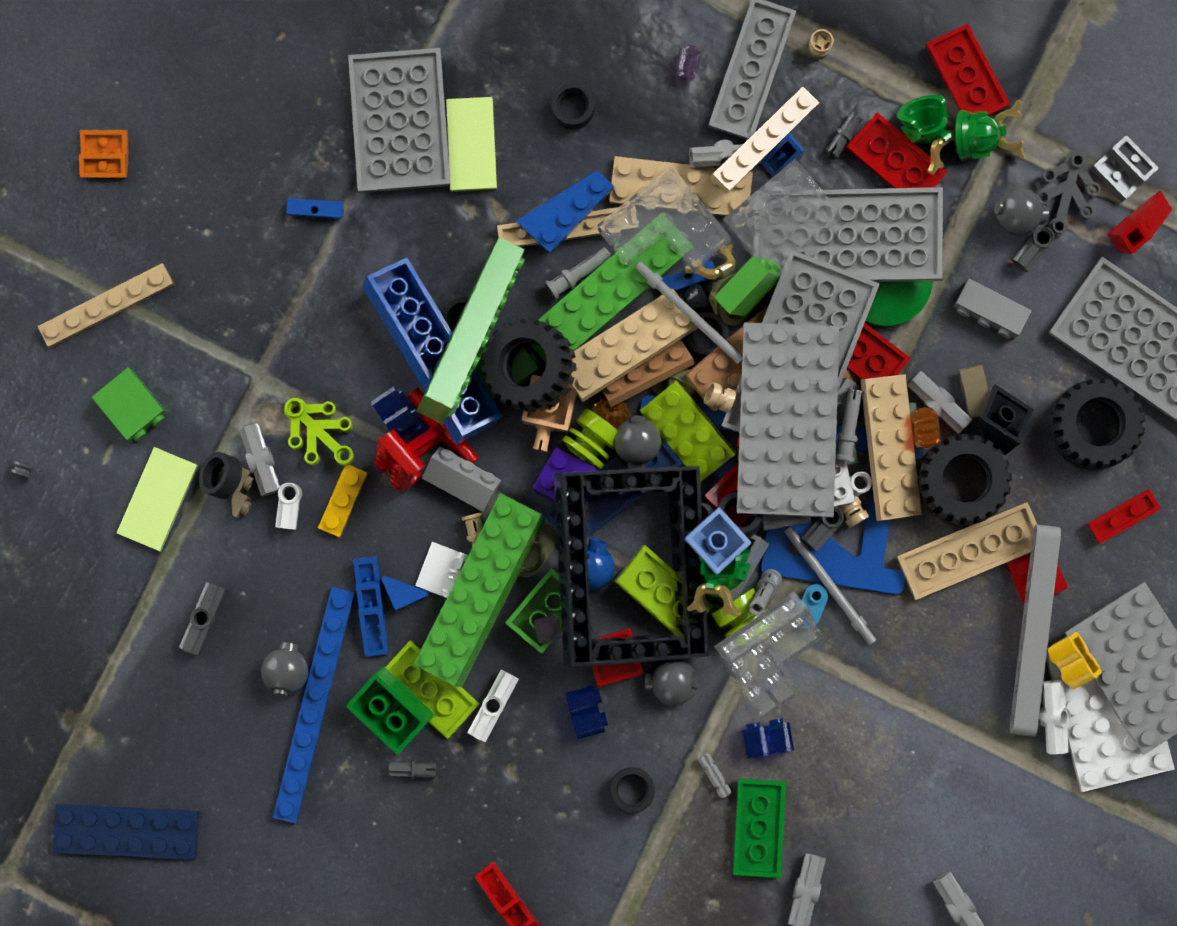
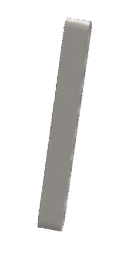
M1036 524L1033 530L1010 717V734L1035 737L1037 733L1061 539L1060 527Z

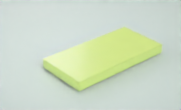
M493 98L446 99L451 192L497 189Z
M154 447L117 534L155 550L162 551L198 465Z

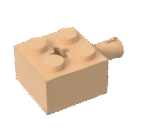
M532 375L530 385L536 383L541 376ZM569 383L566 387L569 392L566 396L560 395L558 397L560 402L556 404V407H552L551 410L541 411L536 409V412H523L522 423L536 426L535 428H537L532 449L539 450L540 443L543 441L541 451L547 452L551 432L558 431L568 434L577 397L576 392Z

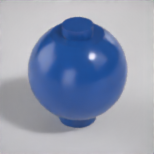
M589 538L587 544V554L590 559H587L588 578H591L589 592L600 589L608 584L615 569L614 559L606 549L608 543L597 538Z

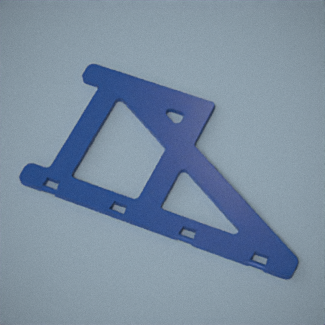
M645 396L641 402V409L656 396ZM696 402L718 430L735 432L721 426L727 412L719 409L716 412H712L707 404ZM841 424L836 426V437L838 433H841ZM856 427L855 435L858 438V441L855 442L856 451L869 453L866 428ZM913 435L915 460L923 455L924 440L919 436ZM730 458L712 474L721 480L738 463ZM871 485L867 504L869 518L865 519L860 555L858 557L853 556L831 537L817 553L809 547L808 549L835 585L899 594L904 589L905 576L902 571L884 567L890 519L876 520L873 486ZM810 522L792 527L799 537L802 538L813 526V523ZM789 527L766 530L765 541L769 543V546L762 557V573L767 569H774L782 577L821 582L802 555L789 553L788 545L790 539L784 532Z

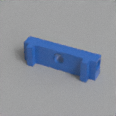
M288 198L286 214L288 216L343 219V202ZM314 208L319 209L318 213L313 214L312 210Z
M713 261L701 264L707 269L715 268ZM685 270L663 278V282L670 289L673 288L675 292L690 287L692 284L712 280L695 273H690L692 277L686 279L684 277Z

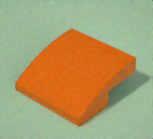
M80 130V177H127L128 130Z

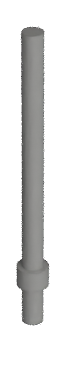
M642 262L636 265L635 269L648 280L647 283L653 289L659 290L737 364L742 361V355L663 282V278L657 272L653 273Z
M791 526L784 531L850 619V625L853 629L859 631L868 645L874 643L876 638L867 628V622L864 618L856 613Z

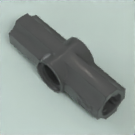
M209 582L205 583L196 608L190 614V622L179 648L195 655L200 654L210 627L215 623V615L226 589ZM201 612H205L208 616V620L204 625H200L197 620Z

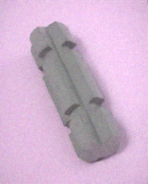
M710 754L700 757L699 762L703 768L705 767V772L714 788H717L716 791L719 797L725 798L730 795L731 790L727 784L725 785V780L716 764H713L714 761Z

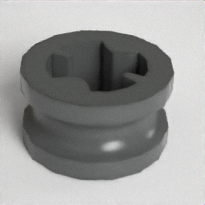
M13 461L15 467L10 472L31 478L30 471L34 470L33 466Z

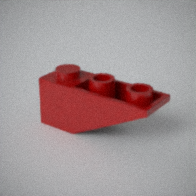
M1158 191L1109 231L1107 235L1118 252L1133 254L1152 238L1173 209L1162 192Z

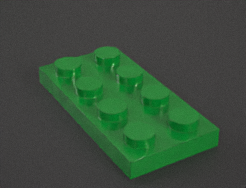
M738 778L733 875L781 878L786 781Z

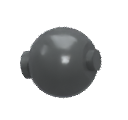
M1015 188L1006 192L996 202L994 208L1001 227L1015 235H1024L1032 232L1039 224L1044 225L1049 216V209L1043 206L1040 197L1035 192L1026 188Z
M632 416L631 419L626 420L618 427L614 447L618 456L627 462L629 469H645L646 463L653 460L660 450L661 436L657 427L649 420H646L644 416Z
M280 643L279 650L270 652L265 657L261 666L263 683L277 697H287L288 694L299 691L308 678V664L303 655L298 652L299 646L293 643Z
M682 659L664 660L655 667L653 672H647L645 676L646 690L653 691L655 697L660 702L670 706H678L688 702L700 686L699 675H696L693 667Z

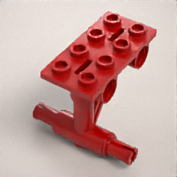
M417 387L407 398L418 408L424 394ZM420 414V417L430 428L408 444L403 441L395 430L390 431L384 437H380L377 440L374 465L382 474L384 472L388 474L391 478L389 482L397 491L401 489L405 493L422 477L420 471L423 470L425 464L419 458L440 440L450 451H456L462 459L473 464L480 457L466 443L467 440L457 445L444 423L441 424Z

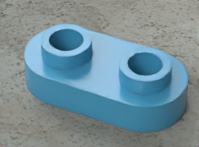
M813 584L806 588L795 614V622L801 629L810 630L819 623L828 599L827 590L823 586ZM815 591L820 593L818 601L812 598V594ZM806 613L812 616V620L809 623L803 619Z

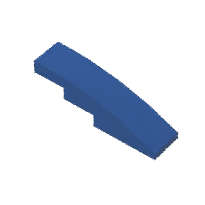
M377 556L356 558L353 560L365 657L389 654Z

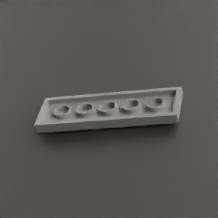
M751 0L708 125L709 128L748 140L755 133L796 10L765 0Z

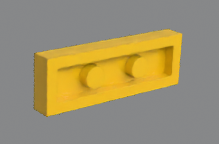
M351 465L344 466L318 526L319 529L341 537L366 480L367 472Z

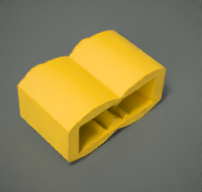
M1077 632L1070 634L1047 648L1050 661L1060 669L1062 680L1073 690L1095 679L1102 673L1098 662L1089 652L1087 645Z

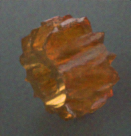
M600 399L598 403L594 404L592 412L600 416L616 430L623 422L631 418V410L627 408V403H618L611 407L608 401Z
M926 407L913 410L910 415L913 443L918 448H929L937 445L940 440V426L935 410Z

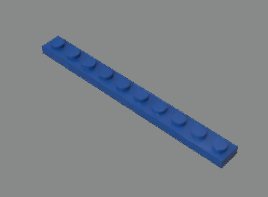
M331 587L273 814L275 819L297 823L355 592Z

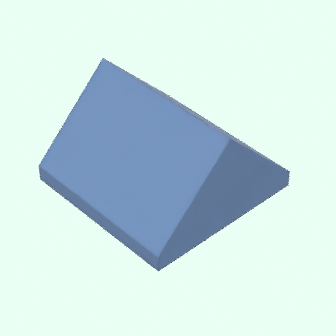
M720 507L684 538L716 575L751 544L749 539Z

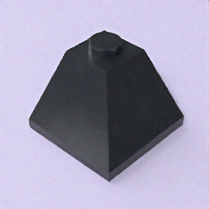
M995 384L979 419L985 441L990 440L994 443V448H1000L1004 453L1003 455H1007L1021 443L1034 409Z

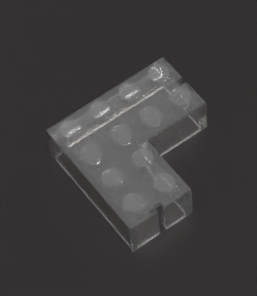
M672 166L597 225L599 233L610 246L614 245V251L626 266L630 265L664 237L693 273L710 261L711 255L715 257L730 245L732 239Z
M793 592L714 647L747 705L761 721L778 709L776 704L767 695V690L773 694L781 705H784L799 694L784 665L821 640L823 636L809 608Z

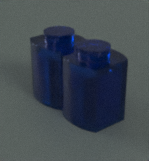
M393 386L372 400L371 404L388 430H395L404 439L421 427L418 422L421 420V417L414 408L411 410L408 408L405 402L409 399L403 390L399 389L397 391Z
M593 685L566 692L565 695L577 739L605 732L604 727L608 726L605 712L600 713L598 703H602L599 689L594 690Z
M783 718L769 720L770 725L761 727L760 722L746 724V729L741 730L746 758L793 751L794 745L790 723L784 722Z

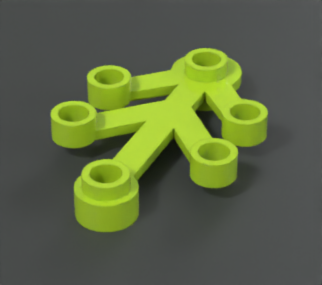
M300 398L288 400L284 405V414L291 420V432L288 439L289 446L294 450H299L303 446V440L300 437L301 421L307 426V452L304 459L309 465L314 466L320 460L317 453V437L334 452V457L338 464L342 466L350 465L354 460V453L351 448L340 446L325 430L340 429L342 432H349L353 427L352 421L348 417L334 420H313L308 415L323 413L327 417L335 415L336 406L330 401L323 404H305ZM327 406H332L333 410L331 412H325ZM294 407H300L298 413H292ZM344 421L349 422V426L347 428L341 427V424ZM294 439H299V444L293 446L292 441ZM347 453L349 458L345 461L341 460V456ZM311 454L316 455L314 461H308V457Z

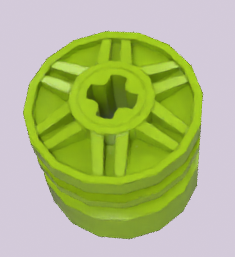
M586 408L577 419L578 424L583 430L579 432L576 429L570 428L569 432L576 439L573 440L565 435L562 442L566 444L570 452L578 459L601 470L604 464L597 457L599 455L603 459L609 460L610 457L603 449L607 446L615 450L614 440L618 430Z
M754 588L743 593L733 601L735 607L741 612L740 616L734 617L731 614L724 616L722 614L724 606L711 614L719 627H724L728 624L732 626V629L726 633L725 637L729 638L737 634L738 638L730 643L733 649L754 641L766 633L767 629L775 623L772 617L763 622L760 619L769 612L767 609L761 615H754L750 612V603L756 594Z

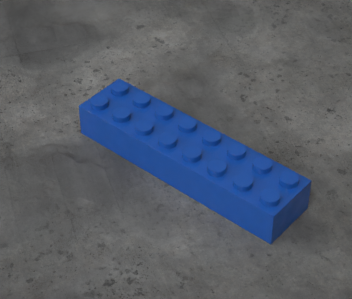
M406 257L368 275L362 287L426 392L452 336V331ZM475 369L470 375L471 379L461 395V401L456 411H454L451 419L446 417L443 422L457 445L496 425L502 417L501 412Z

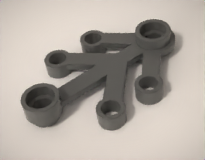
M1081 150L1070 151L1065 157V163L1053 169L1048 168L1041 174V180L1046 184H1050L1056 180L1057 176L1068 171L1066 181L1047 191L1042 190L1037 193L1038 196L1040 194L1045 195L1046 201L1042 202L1043 205L1062 193L1056 217L1047 224V227L1053 231L1054 238L1061 237L1067 231L1065 218L1071 197L1077 205L1079 216L1082 219H1089L1095 213L1094 207L1086 203L1076 184L1077 176H1079L1086 187L1085 193L1088 197H1095L1101 192L1100 185L1093 182L1086 169L1088 157ZM1074 157L1080 159V165L1074 163ZM1047 172L1052 174L1051 180L1046 178L1045 174ZM1090 186L1096 188L1095 194L1090 192ZM1084 208L1090 210L1089 216L1084 214ZM1056 223L1061 224V231H1058L1055 228Z

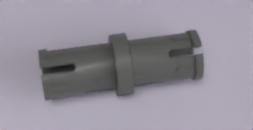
M850 112L841 128H837L834 139L825 150L828 155H831L833 152V158L837 159L846 143L851 142L852 134L862 121L859 115L855 118L854 112Z

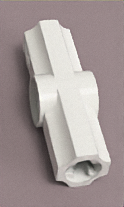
M502 669L500 670L467 733L481 741H487L519 680L517 677ZM490 699H496L499 702L500 708L497 712L493 713L488 710L487 702Z
M1046 680L1043 681V707L1039 713L1040 724L1045 727L1046 750L1049 754H1065L1069 752L1067 727H1069L1071 722V712L1068 707H1065L1064 681Z

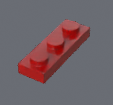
M1146 489L1087 523V526L1097 543L1101 544L1161 510L1150 489Z

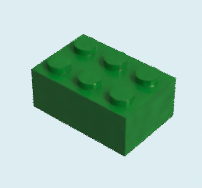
M386 667L378 670L346 705L356 717L397 755L413 741L435 716Z

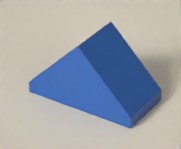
M789 133L761 160V164L775 180L798 162L805 150Z
M384 575L382 577V582L396 611L425 599L429 595L427 591Z

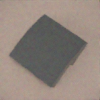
M1126 135L1090 170L1123 202L1158 167Z

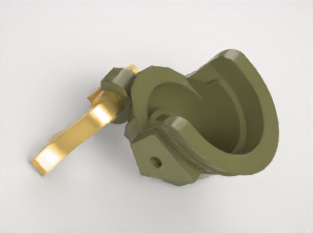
M729 244L725 249L718 250V257L725 259L726 263L714 269L703 267L699 260L695 261L692 265L685 266V273L699 274L707 279L718 278L714 282L708 300L715 314H720L723 322L728 325H736L745 321L759 305L758 303L746 316L729 314L714 298L735 275L731 274V271L735 269V259L731 254L733 251L732 244Z

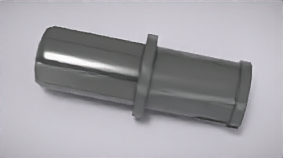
M412 761V763L391 762L389 764V776L412 777V780H414V777L436 778V763H415V761Z

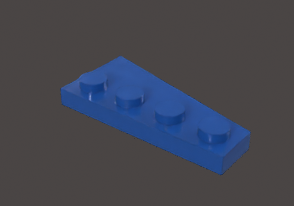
M595 171L521 217L516 223L551 254L614 189V185L600 172Z

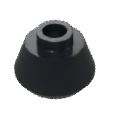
M692 284L683 294L684 299L682 300L697 314L709 311L711 305L699 284Z

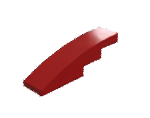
M494 862L474 876L509 926H541Z

